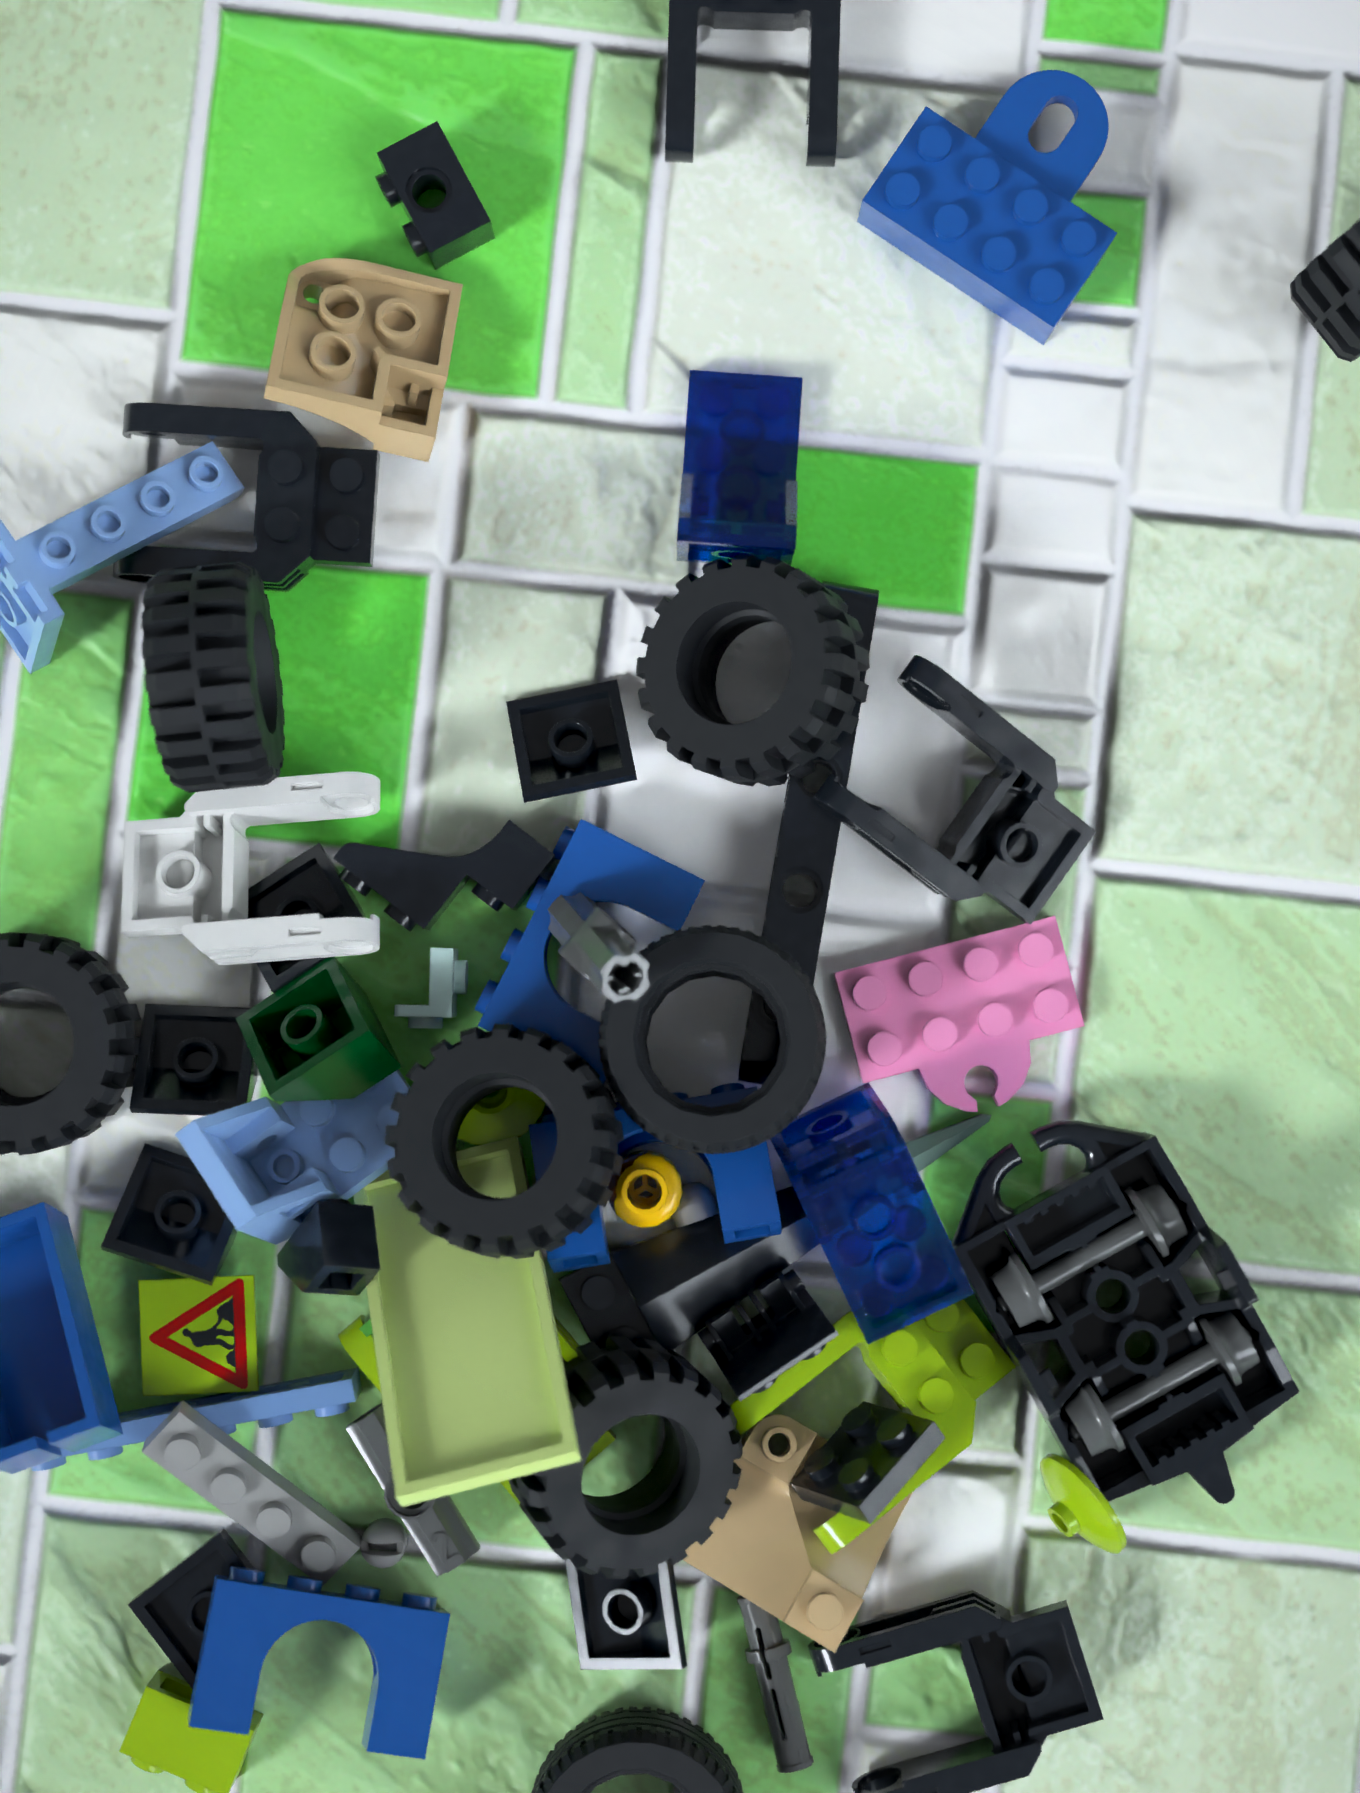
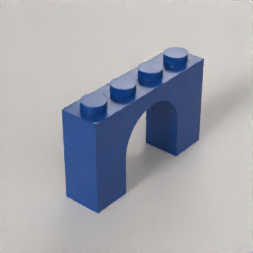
M581 819L576 830L569 826L564 828L553 850V854L556 855L555 858L560 860L550 881L543 877H540L526 905V908L534 911V914L525 932L517 928L512 932L500 959L509 964L499 983L491 979L487 982L474 1010L483 1014L478 1026L489 1032L492 1031L494 1024H513L519 1030L526 1031L530 1027L547 1033L558 1042L562 1041L594 1068L600 1075L599 1079L604 1085L606 1077L600 1060L598 1041L601 1020L578 1010L566 1002L555 989L549 976L547 951L552 933L548 929L550 914L547 909L560 895L573 896L581 892L595 903L609 902L623 905L677 931L682 929L705 880Z
M727 1083L712 1088L711 1094L688 1098L686 1093L675 1092L673 1094L685 1102L715 1107L737 1103L755 1092L757 1086L745 1088L742 1083ZM616 1102L617 1107L613 1110L616 1119L622 1123L624 1140L617 1144V1154L622 1157L628 1151L644 1144L662 1142L636 1124L620 1104ZM553 1113L542 1117V1123L528 1125L536 1182L548 1169L557 1145V1124ZM767 1141L738 1152L724 1154L692 1152L702 1160L713 1178L725 1244L782 1234ZM598 1204L589 1216L594 1222L582 1234L574 1231L565 1237L566 1245L551 1252L546 1250L547 1260L553 1273L611 1263L601 1205Z
M230 1566L229 1576L215 1574L187 1718L189 1727L249 1735L261 1668L273 1644L284 1633L300 1624L310 1621L327 1620L352 1628L364 1639L370 1651L373 1664V1679L361 1742L367 1752L425 1760L450 1613L443 1608H436L437 1597L403 1592L402 1602L379 1599L381 1590L379 1588L348 1583L346 1584L344 1594L323 1591V1580L298 1575H288L287 1585L264 1582L265 1571L238 1566Z

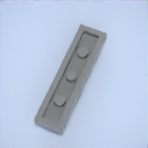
M184 1401L167 1416L144 1442L142 1452L306 1575L323 1580V1585L360 1548L361 1535Z

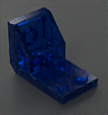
M690 370L677 530V561L709 563L722 559L731 564V559L735 555L752 554L761 560L771 557L784 561L791 566L796 549L797 534L796 470L803 378Z
M869 1082L798 1115L780 1133L770 1138L868 1344L974 1294L911 1154L891 1114Z

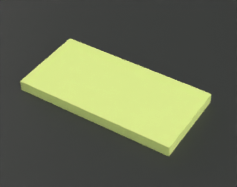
M518 1136L456 1151L457 1163L463 1179L477 1192L494 1198H510L530 1188L523 1149ZM389 1169L354 1194L355 1204L371 1205L374 1210L380 1270L366 1288L395 1495L400 1505L403 1507L581 1461L542 1250L535 1251L534 1257L515 1259L508 1256H500L498 1259L448 1244L447 1240L435 1236L419 1224L421 1218L416 1213L406 1209L398 1196L400 1191L403 1190L401 1183L391 1179Z

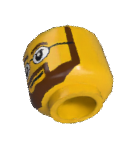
M650 1150L635 1151L623 1157L620 1175L612 1174L607 1188L613 1191L609 1203L615 1214L627 1224L640 1228L655 1227L669 1220L678 1209L683 1193L681 1175L675 1164L663 1154ZM642 1176V1185L635 1189V1181ZM648 1176L655 1180L657 1188L648 1184ZM645 1190L652 1193L650 1196H641L639 1194Z

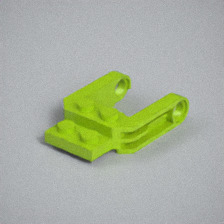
M945 1275L940 1276L902 1307L862 1302L852 1308L832 1324L839 1335L829 1341L818 1355L808 1360H801L786 1370L765 1391L751 1394L741 1402L737 1399L730 1404L737 1419L735 1428L740 1434L746 1432L846 1352L857 1346L862 1353L865 1364L901 1411L934 1421L945 1436L944 1441L872 1522L874 1524L972 1444L976 1410L975 1400L1016 1368ZM837 1513L822 1525L815 1527L813 1531L829 1553L834 1554L858 1537L872 1524Z

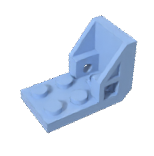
M396 1070L354 1099L285 1101L280 1105L267 1097H263L195 1119L175 1135L236 1230L277 1245L290 1239L318 1201L323 1202L329 1199L348 1200L388 1170L387 1161L395 1158V1150L393 1147L385 1144L386 1126H396L399 1113L390 1109L396 1092L407 1095L411 1087L401 1072Z

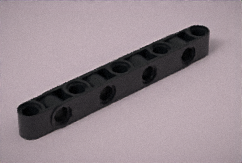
M822 581L826 588L838 594L848 605L847 614L858 620L864 636L862 640L856 642V645L864 648L870 654L879 590ZM860 671V681L865 683L867 671ZM856 701L852 715L859 718L861 702ZM857 725L852 734L845 731L841 732L836 739L841 749L830 760L819 756L813 760L815 764L826 766L832 774L838 776V782L846 789ZM788 775L761 936L767 938V941L771 943L774 942L780 949L791 955V958L797 961L813 985L841 821L827 812L813 799L816 793L809 791L805 787L802 778ZM802 875L812 882L814 897L807 906L795 907L786 901L783 895V885L788 877ZM754 990L751 992L737 1081L763 1085L776 1066L781 1041L777 1020L771 1019L766 1014L763 1005L764 999Z

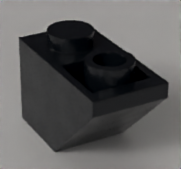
M345 1199L318 1201L277 1254L278 1267L304 1293L359 1296L380 1270L373 1206L351 1204Z

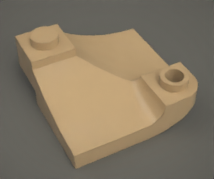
M324 258L295 268L290 272L287 279L264 399L300 408L343 425L373 442V450L429 462L437 434L443 391L448 377L463 284L372 262L347 258ZM314 298L317 299L319 303H311L308 302L306 299Z
M770 1414L752 1426L742 1439L743 1454L740 1459L733 1460L742 1471L738 1488L736 1490L729 1489L727 1498L732 1502L723 1520L716 1517L709 1527L713 1534L702 1545L696 1541L685 1550L688 1557L683 1559V1561L835 1653L864 1601L862 1598L870 1578L912 1493L849 1544L834 1554H830L813 1529L825 1523L838 1512L801 1500L790 1485V1482L804 1468L807 1458L814 1451L822 1448L827 1440L788 1416ZM782 1433L788 1440V1447L783 1454L775 1456L770 1452L768 1442L772 1435Z

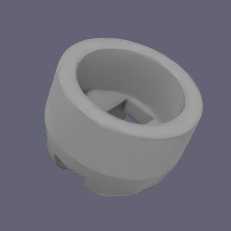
M688 1182L687 1184H682L683 1193L680 1204L672 1217L676 1228L714 1216L719 1213V1209L708 1187L700 1182Z
M381 1518L371 1522L361 1537L360 1550L362 1556L370 1565L378 1568H388L397 1564L407 1548L408 1538L406 1531L400 1523L393 1519ZM369 1543H397L396 1551L370 1550L368 1545Z

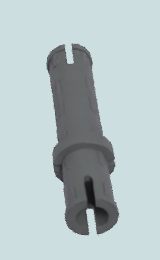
M740 1595L737 1598V1602L740 1605L749 1647L745 1649L747 1663L754 1664L764 1705V1713L778 1764L776 1765L777 1771L779 1773H791L810 1767L814 1760L810 1754L800 1705L787 1655L792 1652L790 1641L782 1637L777 1617Z

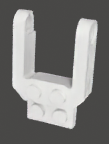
M353 771L277 777L269 784L262 786L195 792L184 804L185 812L180 817L125 821L121 933L128 938L182 934L200 952L204 953L218 965L353 956L378 951L380 949V918L374 914L370 915V919L362 917L324 918L319 913L248 919L249 841L246 838L245 832L250 826L374 815L380 811V779L369 773Z

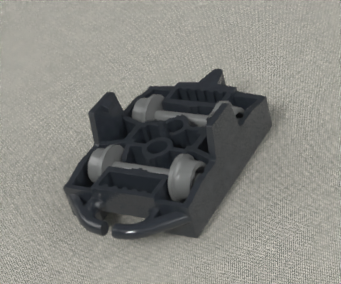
M1055 1121L1036 1128L1030 1132V1135L1040 1152L1056 1145L1069 1144L1079 1148L1085 1155L1086 1165L1082 1171L1016 1208L1008 1207L1003 1203L1000 1187L1006 1174L1023 1162L1012 1143L1004 1146L986 1161L976 1177L955 1235L946 1245L1009 1358L1016 1366L1018 1374L1065 1458L1091 1480L1108 1502L1148 1485L1154 1486L1188 1472L1216 1502L1220 1504L1229 1503L1235 1496V1490L1223 1452L1255 1429L1254 1425L1300 1392L1252 1305L1259 1301L1229 1245L1205 1222L1156 1135L1084 1121ZM1196 1249L1220 1290L1192 1294L1179 1269ZM1108 1279H1118L1122 1287V1295L1119 1301L1110 1307H1099L1096 1301V1291L1099 1285ZM1135 1331H1148L1150 1346L1147 1352L1137 1358L1127 1357L1125 1342L1128 1336ZM1052 1340L1065 1363L1054 1376L1049 1368L1038 1373L1022 1345Z

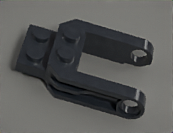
M669 0L665 162L693 163L697 28L700 25H708L713 29L794 31L798 28H807L809 30L806 114L808 148L806 166L834 167L837 145L841 0Z
M141 402L124 405L122 435L126 438H131V434L150 438L174 439L179 445L203 446L213 441L219 448L262 450L258 460L253 534L257 542V549L254 552L145 546L113 563L112 576L114 578L147 583L156 573L166 568L240 561L254 567L258 571V576L261 577L264 584V590L288 592L306 577L309 570L316 564L373 567L380 466L378 450L320 447L314 437L290 411Z
M914 655L897 678L898 683L923 705L992 758L996 763L995 769L983 777L940 838L937 850L882 807L865 802L838 782L839 777L834 774L828 775L813 799L827 812L933 893L941 894L946 898L949 897L954 901L979 897L986 893L1018 919L1032 924L1096 831L1055 799L1054 792L1058 788L1056 761L1052 756L942 668L921 656Z
M972 1590L852 1625L848 1628L835 1653L813 1640L808 1645L818 1677L822 1676L824 1672L838 1671L865 1663L866 1668H870L960 1641L961 1658L985 1734L988 1736L869 1771L852 1783L853 1792L971 1793L1024 1778L1030 1775L1042 1752L1041 1747L1048 1735L1104 1720L1067 1601L1064 1600L1011 1616L1009 1609Z

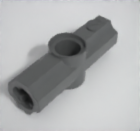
M581 892L573 896L560 895L547 909L550 914L548 929L562 945L558 950L559 954L580 974L593 983L599 992L614 1003L624 999L637 1000L650 986L647 979V971L650 964L635 949L634 945L637 940L615 919L596 906L595 902Z
M383 1403L373 1407L347 1425V1432L384 1490V1499L387 1507L394 1515L402 1519L437 1577L463 1564L480 1550V1544L449 1495L403 1507L396 1499Z

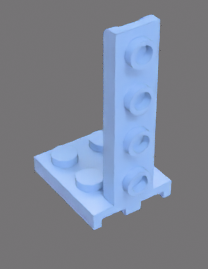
M213 441L16 541L0 519V630L30 674L50 664L65 613L53 594L232 502L242 494L245 487Z

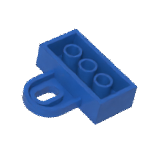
M1043 70L1026 75L1015 82L1003 95L975 138L926 106L863 198L857 222L1044 345L1117 235V232L1071 203L1098 162L1107 142L1109 122L1104 103L1096 90L1082 78L1065 71ZM1056 103L1066 105L1073 112L1074 124L1059 147L1047 153L1035 150L1028 139V133L1049 105Z

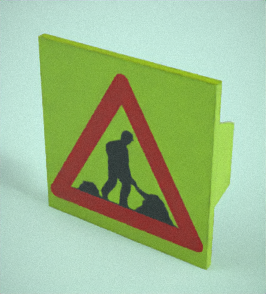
M255 1275L216 1276L212 1286L190 1278L138 1280L143 1396L259 1391Z

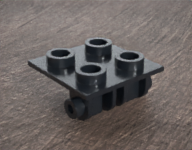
M791 1269L784 1275L781 1271H778L775 1275L757 1286L769 1305L766 1309H764L752 1290L747 1292L759 1311V1314L752 1319L748 1317L738 1300L732 1302L745 1321L743 1325L739 1324L727 1306L711 1318L705 1320L706 1328L697 1333L740 1402L751 1394L763 1392L771 1387L779 1375L801 1360L815 1357L825 1348L829 1341L839 1335L805 1289L806 1287L794 1269Z

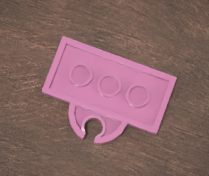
M1055 916L1033 921L1032 924L1025 923L833 973L861 1082L867 1083L917 1070L926 1089L943 1104L966 1112H978L977 1100L968 1094L964 1085L965 1076L970 1069L982 1065L992 1071L996 1084L992 1098L996 1106H1001L1008 1102L1024 1084L1031 1064L1029 1040L1085 1026Z

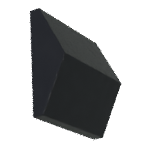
M617 679L506 702L524 803L637 780Z
M320 843L248 889V919L315 913L321 914L324 918H366L348 884L339 877L340 872ZM326 958L259 962L256 964L271 991L275 993Z
M145 1004L129 1107L131 1113L208 1116L251 1102L258 1077V1069L236 1020L238 1016L250 1008Z
M145 1143L102 1242L101 1249L212 1286L234 1243L237 1230L189 1157Z
M569 1559L565 1560L580 1670L683 1669L687 1666L674 1568L668 1560L658 1564L659 1571L657 1573L639 1577L634 1569H630L628 1577L624 1579L606 1578L600 1569L598 1573L588 1574L576 1569Z

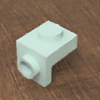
M430 948L429 1005H395L394 1016L408 1017V1028L441 1029L443 1028V1017H457V994L466 995L468 988V961L458 960V949Z

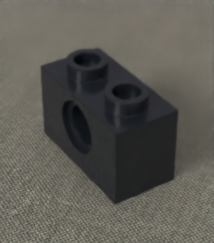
M438 121L377 152L383 172L375 176L390 207L401 204L410 222L401 227L417 257L427 253L434 268L437 269L495 239L491 220ZM437 189L446 194L444 201L437 207L424 208L417 204L420 195L427 190Z

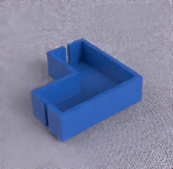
M45 1202L0 1217V1471L14 1474L61 1457L60 1448L75 1452L123 1434L68 1216Z

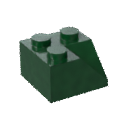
M335 957L326 958L236 1018L266 1090L275 1102L354 1099L402 1067L365 991Z

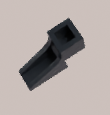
M508 820L500 832L486 845L462 856L444 857L359 843H348L340 848L333 859L345 867L339 874L342 880L365 897L371 889L376 891L390 902L384 912L411 932L416 924L423 929L430 930L470 878L477 882L471 892L495 911L499 912L504 904L516 911L534 889L540 877H543L555 862L556 855L511 820Z

